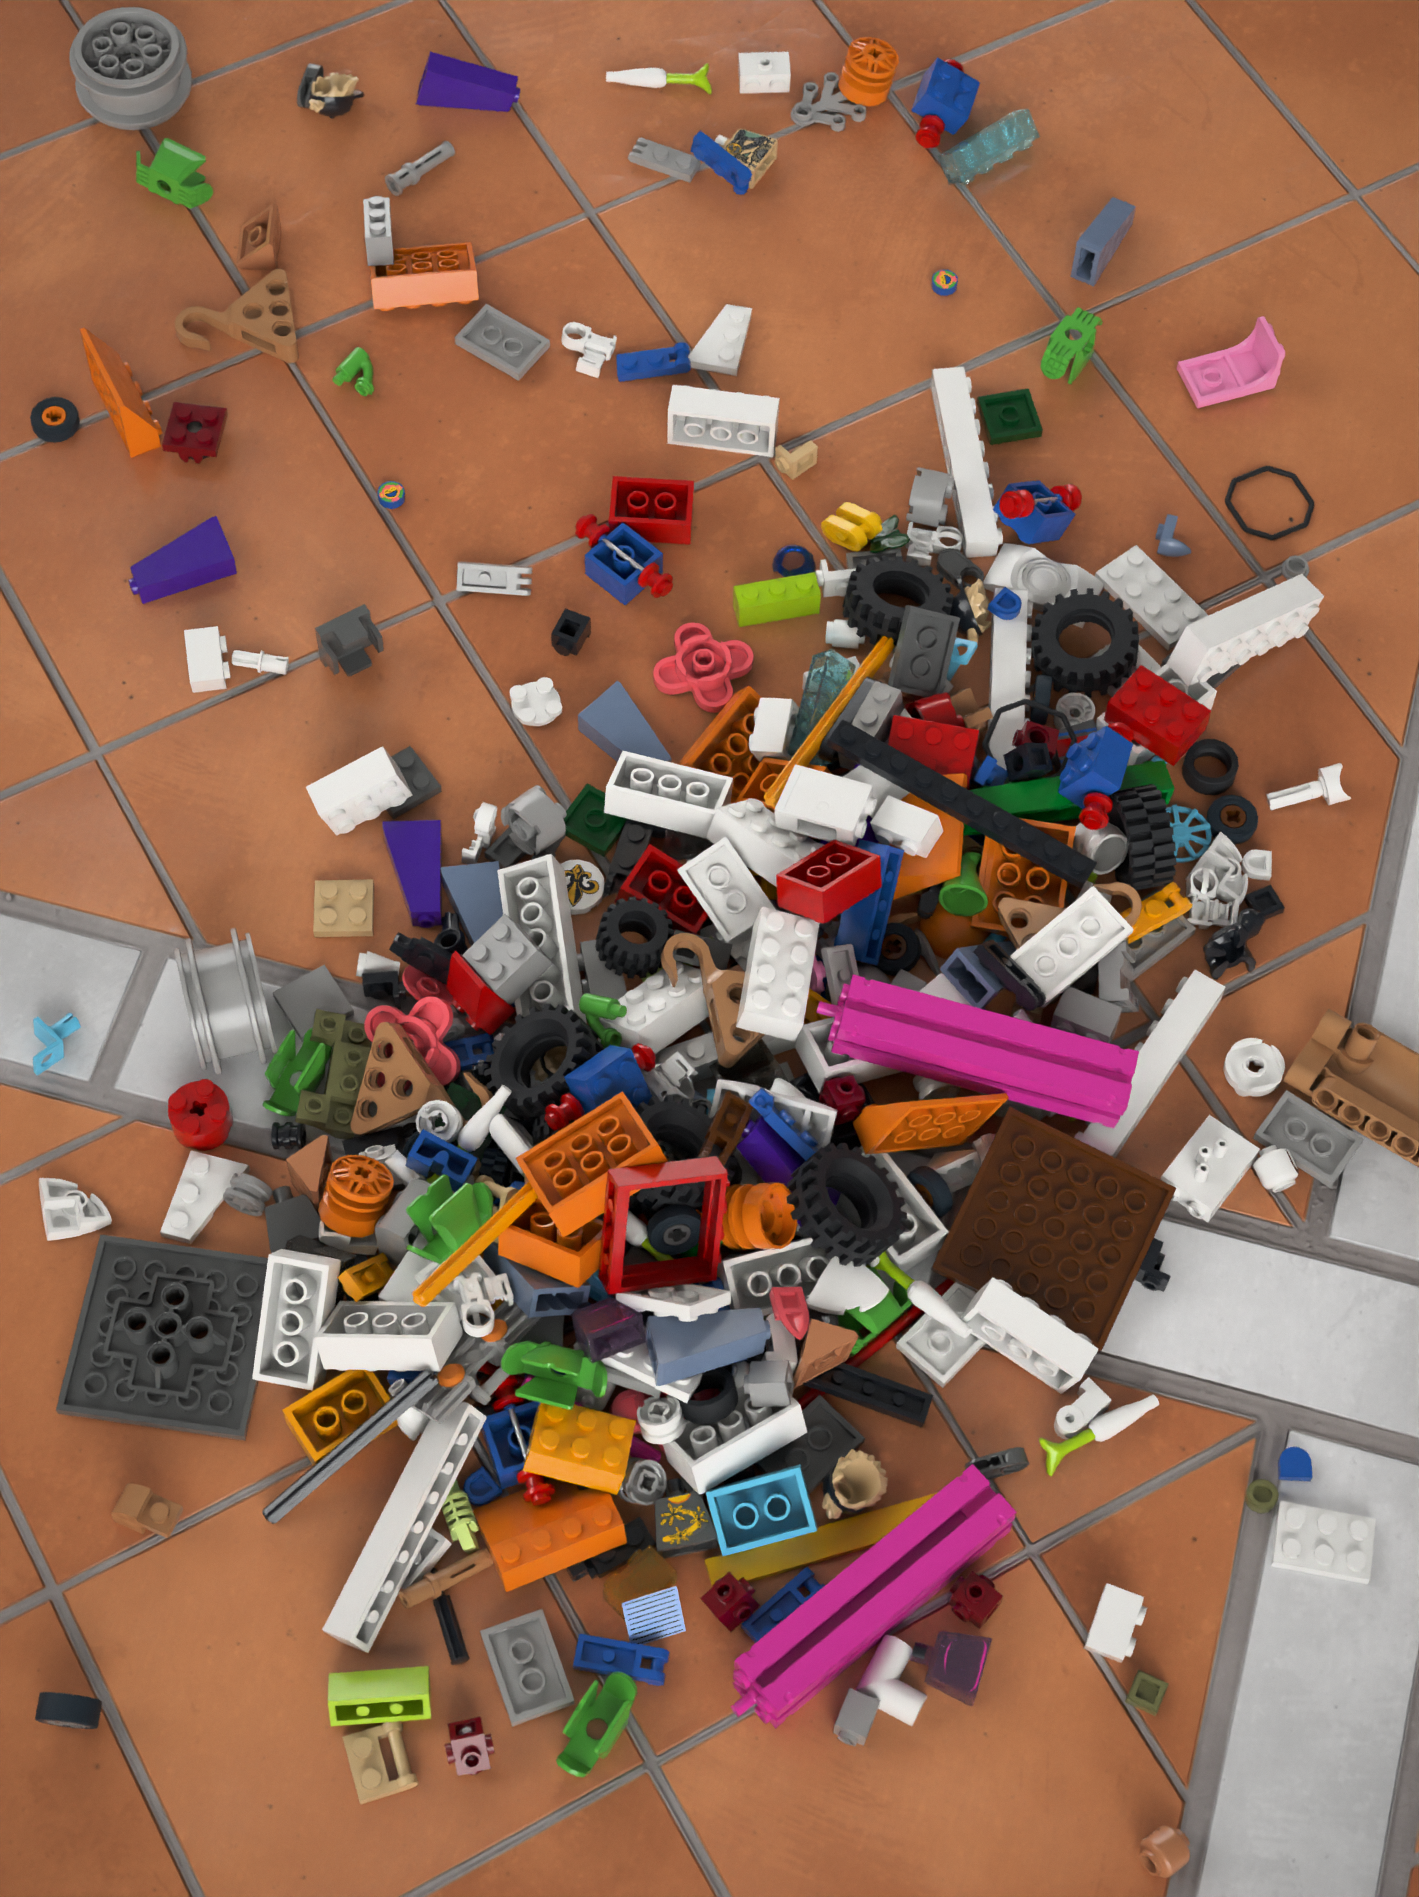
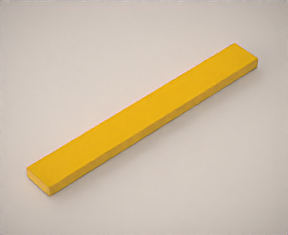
M937 1493L819 1526L817 1531L727 1556L718 1555L705 1559V1566L711 1585L713 1586L718 1579L725 1576L728 1572L737 1580L744 1577L750 1583L870 1548Z

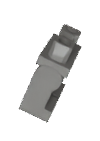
M1128 937L1098 962L1099 999L1122 1007L1121 1013L1139 1012V1000L1130 990V981L1134 975L1131 963H1136L1135 953L1128 946Z

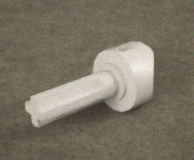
M1337 763L1319 768L1318 781L1266 794L1270 810L1320 796L1325 799L1328 805L1350 800L1351 797L1343 792L1340 785V774L1343 765Z

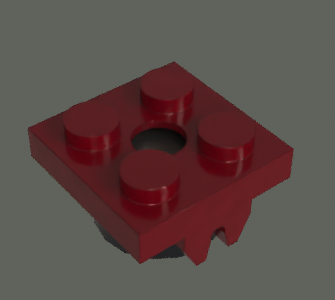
M173 402L162 442L163 451L178 453L184 462H188V459H194L196 464H200L202 459L207 457H217L228 416L227 408Z

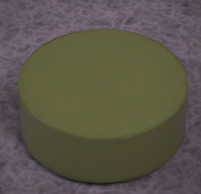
M1265 1479L1254 1480L1245 1491L1247 1506L1257 1513L1271 1511L1278 1501L1277 1488L1273 1483Z

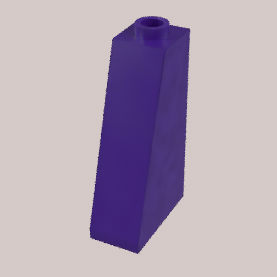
M430 52L419 84L416 104L421 106L509 112L512 103H517L519 99L518 76Z
M217 516L209 518L131 566L132 578L128 579L133 595L138 594L142 604L237 574L233 554Z
M382 821L384 842L412 926L431 928L442 925L441 821Z
M762 1115L755 1121L748 1120L736 1146L765 1183L776 1182L787 1187L788 1182L793 1179L792 1173L806 1161L764 1120ZM826 1187L829 1197L836 1207L841 1192L831 1187ZM798 1219L797 1223L800 1225V1227H802V1225H801V1223H800V1221H799V1219Z

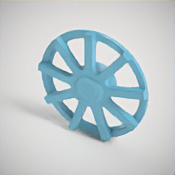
M1177 804L1167 807L1166 812L1173 813L1174 823L1170 822V827H1173L1174 832L1172 838L1176 846L1174 855L1177 857L1178 848L1185 847L1190 855L1187 858H1176V862H1189L1201 857L1211 842L1210 824L1195 808L1190 809L1177 806ZM1178 812L1189 814L1183 823L1179 820ZM1194 817L1201 823V825L1188 827ZM1205 830L1206 840L1192 835V833ZM1190 840L1203 845V848L1197 854L1189 844Z

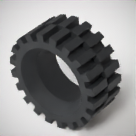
M1152 784L1121 789L1108 796L1113 801L1112 810L1107 813L1109 817L1108 822L1118 827L1127 837L1128 852L1124 861L1114 869L1115 878L1121 883L1130 885L1135 890L1170 884L1173 882V876H1175L1176 872L1174 865H1176V857L1174 855L1176 846L1172 838L1174 832L1173 827H1170V814L1166 812L1165 800L1161 799L1162 793L1160 790H1157V786Z

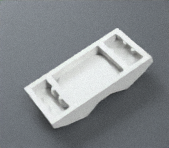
M1008 543L1003 544L983 581L984 588L994 592L995 588L1003 589L1004 587L1015 590H1028V602H1033V608L1043 612V605L1046 602L1054 605L1055 596L1060 593L1064 598L1070 597L1072 589H1077L1078 594H1087V588H1093V595L1099 596L1104 588L1103 582L1078 565L1058 563L1047 558L1036 548ZM1079 622L1073 625L1083 628L1085 622Z
M718 1079L709 1117L712 1118L715 1115L727 1091L748 1102L762 1087L754 1084ZM765 1089L774 1096V1104L779 1111L785 1109L796 1120L793 1125L801 1133L806 1130L817 1140L818 1144L816 1147L818 1149L830 1144L838 1110L804 1097L783 1095ZM753 1108L748 1120L755 1121L761 1114Z

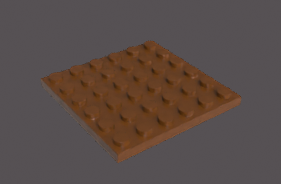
M1009 1107L931 1270L976 1293L992 1278L1003 1280L1010 1284L1013 1291L1021 1297L1034 1300L1039 1305V1309L1048 1315H1054L1062 1319L1067 1328L1075 1333L1087 1336L1092 1341V1345L1098 1348L1097 1353H1100L1175 1193L1176 1187Z

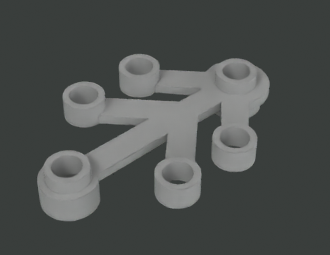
M829 72L824 76V88L821 99L813 105L812 99L818 95V86L814 82L804 84L802 102L795 104L791 110V119L794 123L802 126L813 122L828 124L833 131L840 132L845 129V117L841 114L832 116L821 112L826 110L851 115L854 121L861 122L866 118L867 109L861 104L850 105L842 103L848 99L841 92L832 95L834 89L838 87L839 76L834 72Z

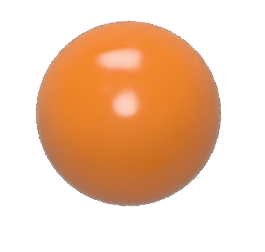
M938 901L936 909L932 914L933 916L926 920L921 918L919 929L925 934L934 954L944 959H948L957 948L982 944L989 935V932L971 928L972 916L953 915L942 907L940 901Z

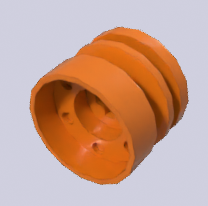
M862 37L852 41L848 47L844 66L838 80V87L841 93L849 101L864 106H876L885 102L899 64V56L896 50L889 43L879 38Z
M363 1155L339 1157L332 1163L326 1187L318 1208L320 1219L331 1230L348 1237H365L374 1234L376 1223L384 1215L394 1184L392 1173L385 1165L373 1158Z
M776 1182L759 1183L757 1185L734 1184L727 1187L725 1195L727 1212L723 1214L724 1239L722 1242L732 1250L782 1249L788 1246L794 1238L798 1219L793 1220L790 1214L795 1210L794 1205L787 1203V1196L791 1194V1191L784 1184Z

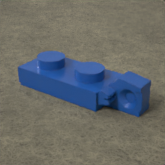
M764 1088L758 1090L748 1101L764 1117V1120L805 1160L809 1159L819 1150L816 1147L818 1144L817 1140L806 1130L801 1133L793 1125L796 1122L793 1116L785 1109L779 1111L775 1107L774 1096Z

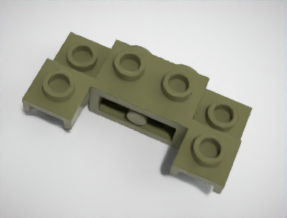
M316 1009L310 1041L323 1043L333 1048L324 1094L301 1090L295 1122L321 1129L334 1138L352 1139L355 1133L351 1130V1120L370 1054L371 1041L365 1033L364 1024L347 1021L344 1014Z

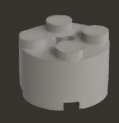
M918 467L908 505L910 506V513H907L906 521L938 527L939 524L945 525L948 505L944 503L945 498L951 499L954 478H950L948 473Z
M539 785L530 788L501 810V820L504 827L509 824L512 833L509 834L510 838L526 854L532 855L536 852V855H538L565 835L566 826L564 818L567 816L565 809L559 803L554 804Z

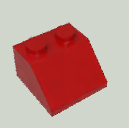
M457 951L452 954L446 989L454 997L451 1003L462 1014L464 1012L468 1014L465 1020L476 1031L482 1028L491 1035L516 1010L493 992Z

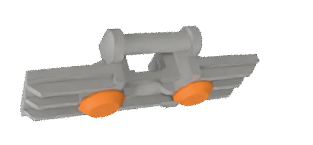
M504 1301L494 1311L493 1330L484 1337H473L465 1332L442 1369L435 1373L439 1380L438 1384L411 1407L441 1424L468 1395L471 1399L486 1405L491 1400L490 1395L509 1376L501 1367L505 1351L511 1345L518 1343L541 1317L528 1318L514 1301L512 1306H508V1303ZM488 1317V1319L482 1325L487 1324L490 1318ZM486 1362L496 1367L500 1366L479 1387L480 1384L475 1376L477 1371Z

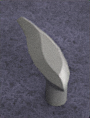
M916 928L914 932L921 944L920 955L925 958L931 970L938 976L940 970L935 954L925 934Z

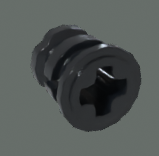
M274 1122L271 1132L273 1149L278 1150L281 1146H284L285 1149H293L294 1146H298L300 1150L305 1147L306 1125L302 1123L294 1125L293 1122H286L285 1125H280L279 1122Z

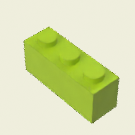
M815 572L734 586L733 607L739 627L819 614L821 593Z
M429 1666L329 1673L328 1708L330 1726L431 1719Z

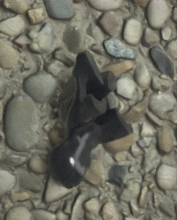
M1251 908L1241 910L1237 923L1214 932L1212 937L1209 938L1208 943L1204 945L1205 960L1210 966V975L1214 979H1218L1227 968L1234 967L1241 962H1245L1248 971L1255 969L1256 961L1247 947V940L1258 935L1266 921V916L1260 910Z

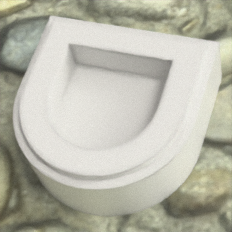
M1257 849L1248 851L1241 863L1243 873H1246L1251 879L1270 881L1272 851Z

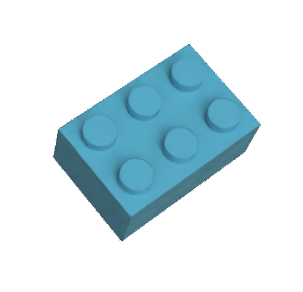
M801 1464L714 1487L706 1491L722 1556L812 1533L818 1529Z

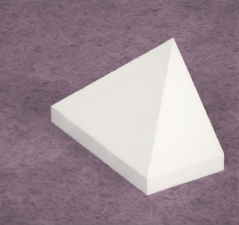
M971 1149L935 1153L927 1166L941 1175L951 1193L973 1183L981 1162L977 1151Z

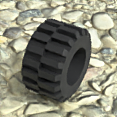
M629 897L628 901L622 898L617 900L616 905L612 903L608 906L607 912L604 911L597 932L595 947L596 951H599L598 957L600 961H606L605 967L608 970L613 968L616 970V975L621 976L624 973L627 974V978L634 979L635 975H638L639 978H645L647 972L653 975L657 972L658 967L662 968L661 954L666 942L674 936V930H672V920L667 919L668 913L664 909L660 911L657 903H647L648 899L641 898V901L636 900V897ZM636 932L644 936L648 942L635 944L627 941L621 933Z

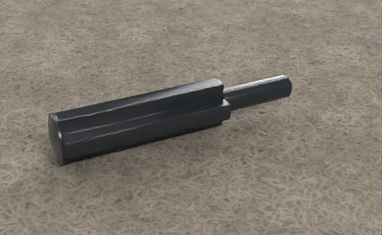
M433 1568L430 1572L434 1574L438 1572V1569ZM442 1591L441 1596L433 1600V1604L450 1656L451 1665H458L468 1661L470 1657L465 1647L450 1595H445V1592Z

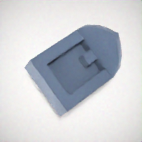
M1167 514L1165 525L1159 523L1155 537L1156 540H1160L1157 554L1167 557H1180L1191 554L1192 550L1187 545L1173 538L1178 516Z

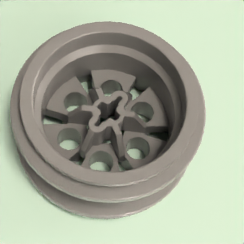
M122 7L100 13L90 19L80 29L71 45L69 61L73 75L76 78L75 87L79 102L90 115L110 127L122 130H142L162 124L180 110L191 91L192 74L186 61L187 46L185 39L173 23L154 11L138 7Z
M236 928L230 929L232 943L195 951L191 938L185 939L187 953L181 954L179 948L175 949L183 995L202 1070H207L206 1063L213 1062L217 1075L222 1074L220 1060L258 1052L261 1064H266L267 1060L264 1050L272 1048V1053H277L250 932L245 933V940L239 941Z

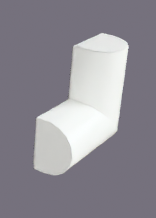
M498 1113L489 1125L491 1137L521 1175L525 1177L515 1158L533 1148V1137L521 1123Z
M884 1635L855 1690L880 1700L878 1709L912 1727L927 1699V1695L899 1680L913 1649L899 1638Z

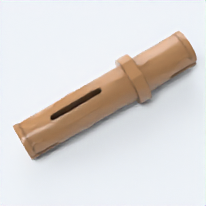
M486 1548L481 1549L434 1574L429 1572L423 1575L422 1580L398 1592L402 1605L409 1609L430 1597L436 1599L441 1596L442 1591L492 1566L493 1559Z

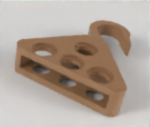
M274 269L233 302L225 312L220 313L201 306H193L181 311L175 319L177 337L182 344L188 347L211 351L210 341L185 330L186 326L191 322L202 321L225 332L230 337L284 362L294 363L299 358L287 275L283 269Z
M1121 882L1093 884L1099 892L1109 895H1121L1128 899L1132 910L1124 919L1131 927L1137 922L1142 904L1139 894L1133 887ZM1005 897L999 902L998 917L1015 949L1018 950L1061 914L1065 908ZM1015 918H1021L1026 921L1027 925L1022 929H1017L1012 926L1011 921ZM1061 994L1058 995L1049 1004L1056 1003L1059 1000Z
M690 933L676 934L664 946L661 954L662 967L668 974L672 986L675 987L678 975L673 951L679 948H687L697 955L718 1061L723 1067H733L766 1035L736 1027L740 1003H735L730 998L737 999L740 1002L745 972L719 970L715 967L709 947L704 940ZM733 1036L742 1038L744 1042L737 1041Z
M382 1022L376 1028L351 1120V1130L357 1135H369L411 1118L417 1115L421 1107L429 1101H446L455 1107L444 1086L440 1084L403 1027L398 1023ZM388 1043H391L393 1046V1054L390 1058L385 1054V1047ZM382 1072L385 1076V1083L382 1087H379L377 1077ZM464 1072L465 1078L472 1090L479 1096L483 1107L493 1097L492 1092L470 1072ZM408 1080L413 1085L412 1093L409 1096L404 1090ZM373 1101L377 1105V1113L374 1117L369 1112V1106ZM462 1117L464 1127L467 1124L468 1120H465Z

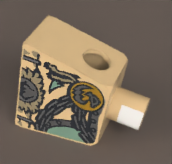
M738 129L731 139L722 135H718L715 139L718 145L751 170L752 177L749 182V188L753 189L777 158L778 140L745 129Z

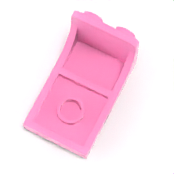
M1262 316L1257 318L1252 333L1238 345L1178 362L1177 370L1198 409L1275 388L1277 378L1280 375L1281 364L1285 358V350L1283 345L1278 343L1274 336L1272 325L1268 324L1265 317Z

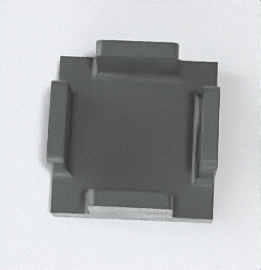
M365 604L315 628L320 660L325 668L329 666L334 675L340 673L339 664L348 677L371 667L372 661L364 651V648L372 644L378 653L384 651L382 635L372 622L370 611Z

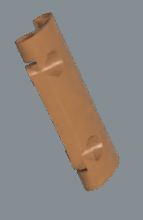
M1328 1009L1312 1038L1295 1059L1283 1081L1310 1096L1313 1104L1319 1110L1419 1167V1054L1378 1031L1370 1024L1357 1023L1353 1029L1351 1028L1353 1022Z

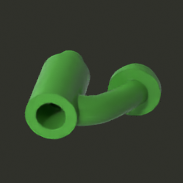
M356 347L336 368L337 374L332 378L333 382L337 386H341L344 381L350 382L362 369L363 377H359L356 380L355 389L362 396L372 394L374 392L372 385L373 365L367 352L360 347Z
M585 993L580 999L579 1009L581 1013L585 1014L589 1027L599 1036L603 1049L609 1045L620 1046L622 1041L620 1032H617L614 1028L606 1029L600 1022L599 1017L610 1020L624 1017L627 1013L626 1006L620 1005V1002L614 998Z

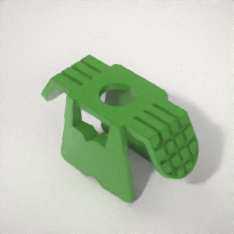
M164 138L149 168L140 163V151H136V183L149 188L150 192L190 209L204 204L213 195L212 186L208 183H203L205 176L195 172L206 162V156L169 138Z
M1079 307L1071 316L1067 315L1063 318L1051 334L1041 360V370L1046 377L1050 379L1062 377L1067 370L1069 362L1075 355L1068 384H1072L1094 354L1097 331L1095 328L1103 323L1101 318L1091 313L1089 314V312ZM1070 329L1078 330L1082 337L1078 340H1070Z
M312 1028L305 1033L302 1047L297 1055L295 1030H291L270 1062L265 1076L275 1091L270 1100L263 1102L262 1106L266 1109L287 1117L295 1116L298 1110L301 1090L316 1092L325 1077V1065L330 1059L332 1047L310 1041ZM302 1072L295 1086H292L290 1084L291 1076L294 1073Z
M441 1175L428 1187L426 1194H420L406 1208L407 1214L428 1244L422 1250L411 1245H407L406 1249L418 1256L442 1264L492 1217L493 1196L490 1188L482 1182L474 1183L473 1185L465 1183L453 1194L448 1175ZM431 1227H434L437 1231L435 1235H433Z
M874 1267L868 1268L883 1281ZM896 1281L893 1285V1294L889 1290L886 1297L876 1306L863 1312L859 1311L860 1306L853 1309H845L844 1315H838V1326L856 1331L859 1336L850 1356H854L912 1304L908 1299L907 1290ZM863 1327H866L871 1332L865 1338L859 1332Z
M523 1341L511 1345L502 1357L501 1367L505 1373L509 1375L527 1373L536 1376L516 1390L515 1395L518 1397L572 1410L578 1387L592 1390L596 1397H603L607 1388V1370L601 1359L585 1356L582 1350H574L546 1341L541 1344ZM553 1369H554L555 1371L562 1372V1373H566V1374H565V1375L557 1374V1373H555V1372L553 1371Z
M611 1673L597 1699L596 1694L599 1681L595 1680L570 1717L563 1733L571 1740L556 1759L557 1764L566 1772L577 1777L588 1775L599 1757L602 1759L607 1757L626 1727L630 1708L637 1695V1686L634 1680L625 1673ZM594 1719L603 1720L607 1724L608 1729L601 1739H593L587 1734V1725Z

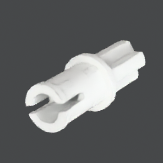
M235 650L232 654V664L257 669L258 673L265 671L286 675L289 657L265 654L264 651H260V654Z

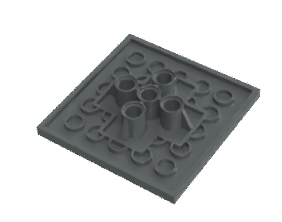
M100 1234L56 1407L57 1413L245 1441L259 1380H254L252 1377L268 1258ZM177 1298H184V1300L178 1305L170 1304L173 1303ZM139 1323H146L145 1326L140 1330L132 1329L136 1327ZM170 1327H177L174 1333L169 1335L163 1334ZM201 1331L208 1332V1334L202 1339L193 1338L197 1336ZM163 1356L170 1357L164 1364L155 1363L161 1360Z

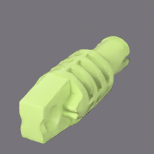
M456 1479L441 1509L452 1540H459L463 1551L470 1554L480 1549L475 1532L480 1529L467 1493L464 1490H460Z

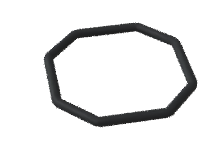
M1264 466L1234 478L1230 483L1225 498L1226 506L1243 531L1269 540H1275L1306 528L1309 525L1315 506L1313 499L1294 473L1271 466ZM1266 471L1292 478L1309 503L1303 523L1273 535L1248 528L1230 502L1237 482Z
M1022 699L1000 707L996 711L982 742V747L986 756L989 755L994 758L988 743L1001 713L1025 704L1062 719L1072 740L1068 750L1073 744L1077 743V738L1064 713L1029 699ZM1067 752L1058 773L1052 774L1044 778L1057 777L1061 775L1062 771L1066 767V763L1068 760Z

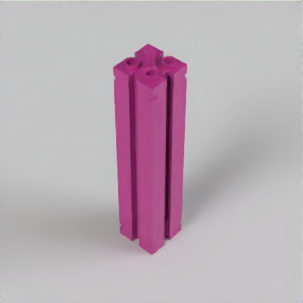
M854 974L850 984H843L837 1005L819 1001L816 1013L834 1017L828 1040L833 1041L832 1053L847 1054L851 1058L988 1095L1007 1093L1008 1100L1092 1123L1099 1122L1103 1126L1115 1128L1120 1120V1115H1123L1128 1107L1132 1088L1131 1082L1135 1074L1139 1051L1129 1048L1121 1049L1118 1045L872 979L869 981L865 977Z
M973 1464L969 1466L960 1477L952 1480L751 1646L748 1652H744L734 1661L733 1679L735 1681L733 1686L742 1697L731 1706L732 1711L739 1717L751 1706L757 1704L754 1711L765 1724L770 1722L776 1729L789 1715H793L880 1642L884 1635H888L992 1548L998 1540L1005 1537L1011 1530V1522L1014 1521L1017 1512L1000 1493L996 1494L989 1486L990 1482Z

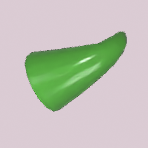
M965 852L962 854L960 876L943 882L938 898L942 907L949 913L964 917L973 916L981 913L987 907L988 898L981 886L976 871L977 864L981 863V854L976 852Z

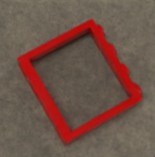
M717 1156L608 1169L598 1278L608 1295L716 1280L718 1263H721L720 1241L724 1239L723 1214L727 1212L726 1187L730 1185V1181L727 1179L728 1169L724 1168ZM705 1181L697 1256L623 1266L630 1190Z

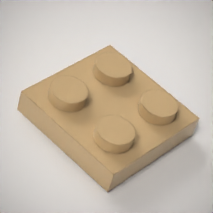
M373 879L315 881L314 937L373 936Z

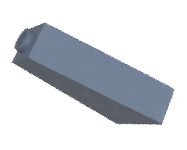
M1114 197L1111 198L1078 239L1070 277L1091 286L1096 284L1132 226L1136 206Z
M616 681L578 714V730L616 762H618L622 751L671 762L670 755L620 682Z
M499 861L441 867L443 888L454 912L459 917V922L470 946L503 916L497 870H500Z
M1011 941L997 942L1009 956L1016 951ZM978 945L957 948L941 966L940 971L971 1006L984 1009L1004 987L1000 984V979L992 971L984 968L980 964L979 958L973 953Z
M492 1242L484 1250L483 1260L495 1275L507 1274L513 1294V1301L528 1318L586 1314V1310L583 1312L578 1306L588 1302L591 1285L587 1281L577 1288L498 1255V1244Z
M761 1308L722 1310L713 1314L699 1315L697 1320L689 1322L680 1321L678 1316L673 1315L666 1317L647 1316L645 1341L656 1386H663L764 1353L765 1341L770 1339L771 1331L769 1321L764 1320Z

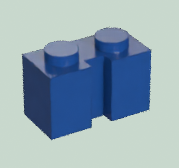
M422 1129L407 1156L405 1166L425 1177H428L430 1171L439 1176L443 1174L448 1175L452 1191L456 1192L469 1180L478 1158Z

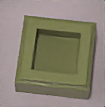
M1138 1670L1125 1703L1156 1716L1169 1683Z

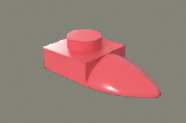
M772 1287L769 1297L775 1321L781 1320L785 1328L794 1337L802 1340L809 1325V1311L802 1287Z

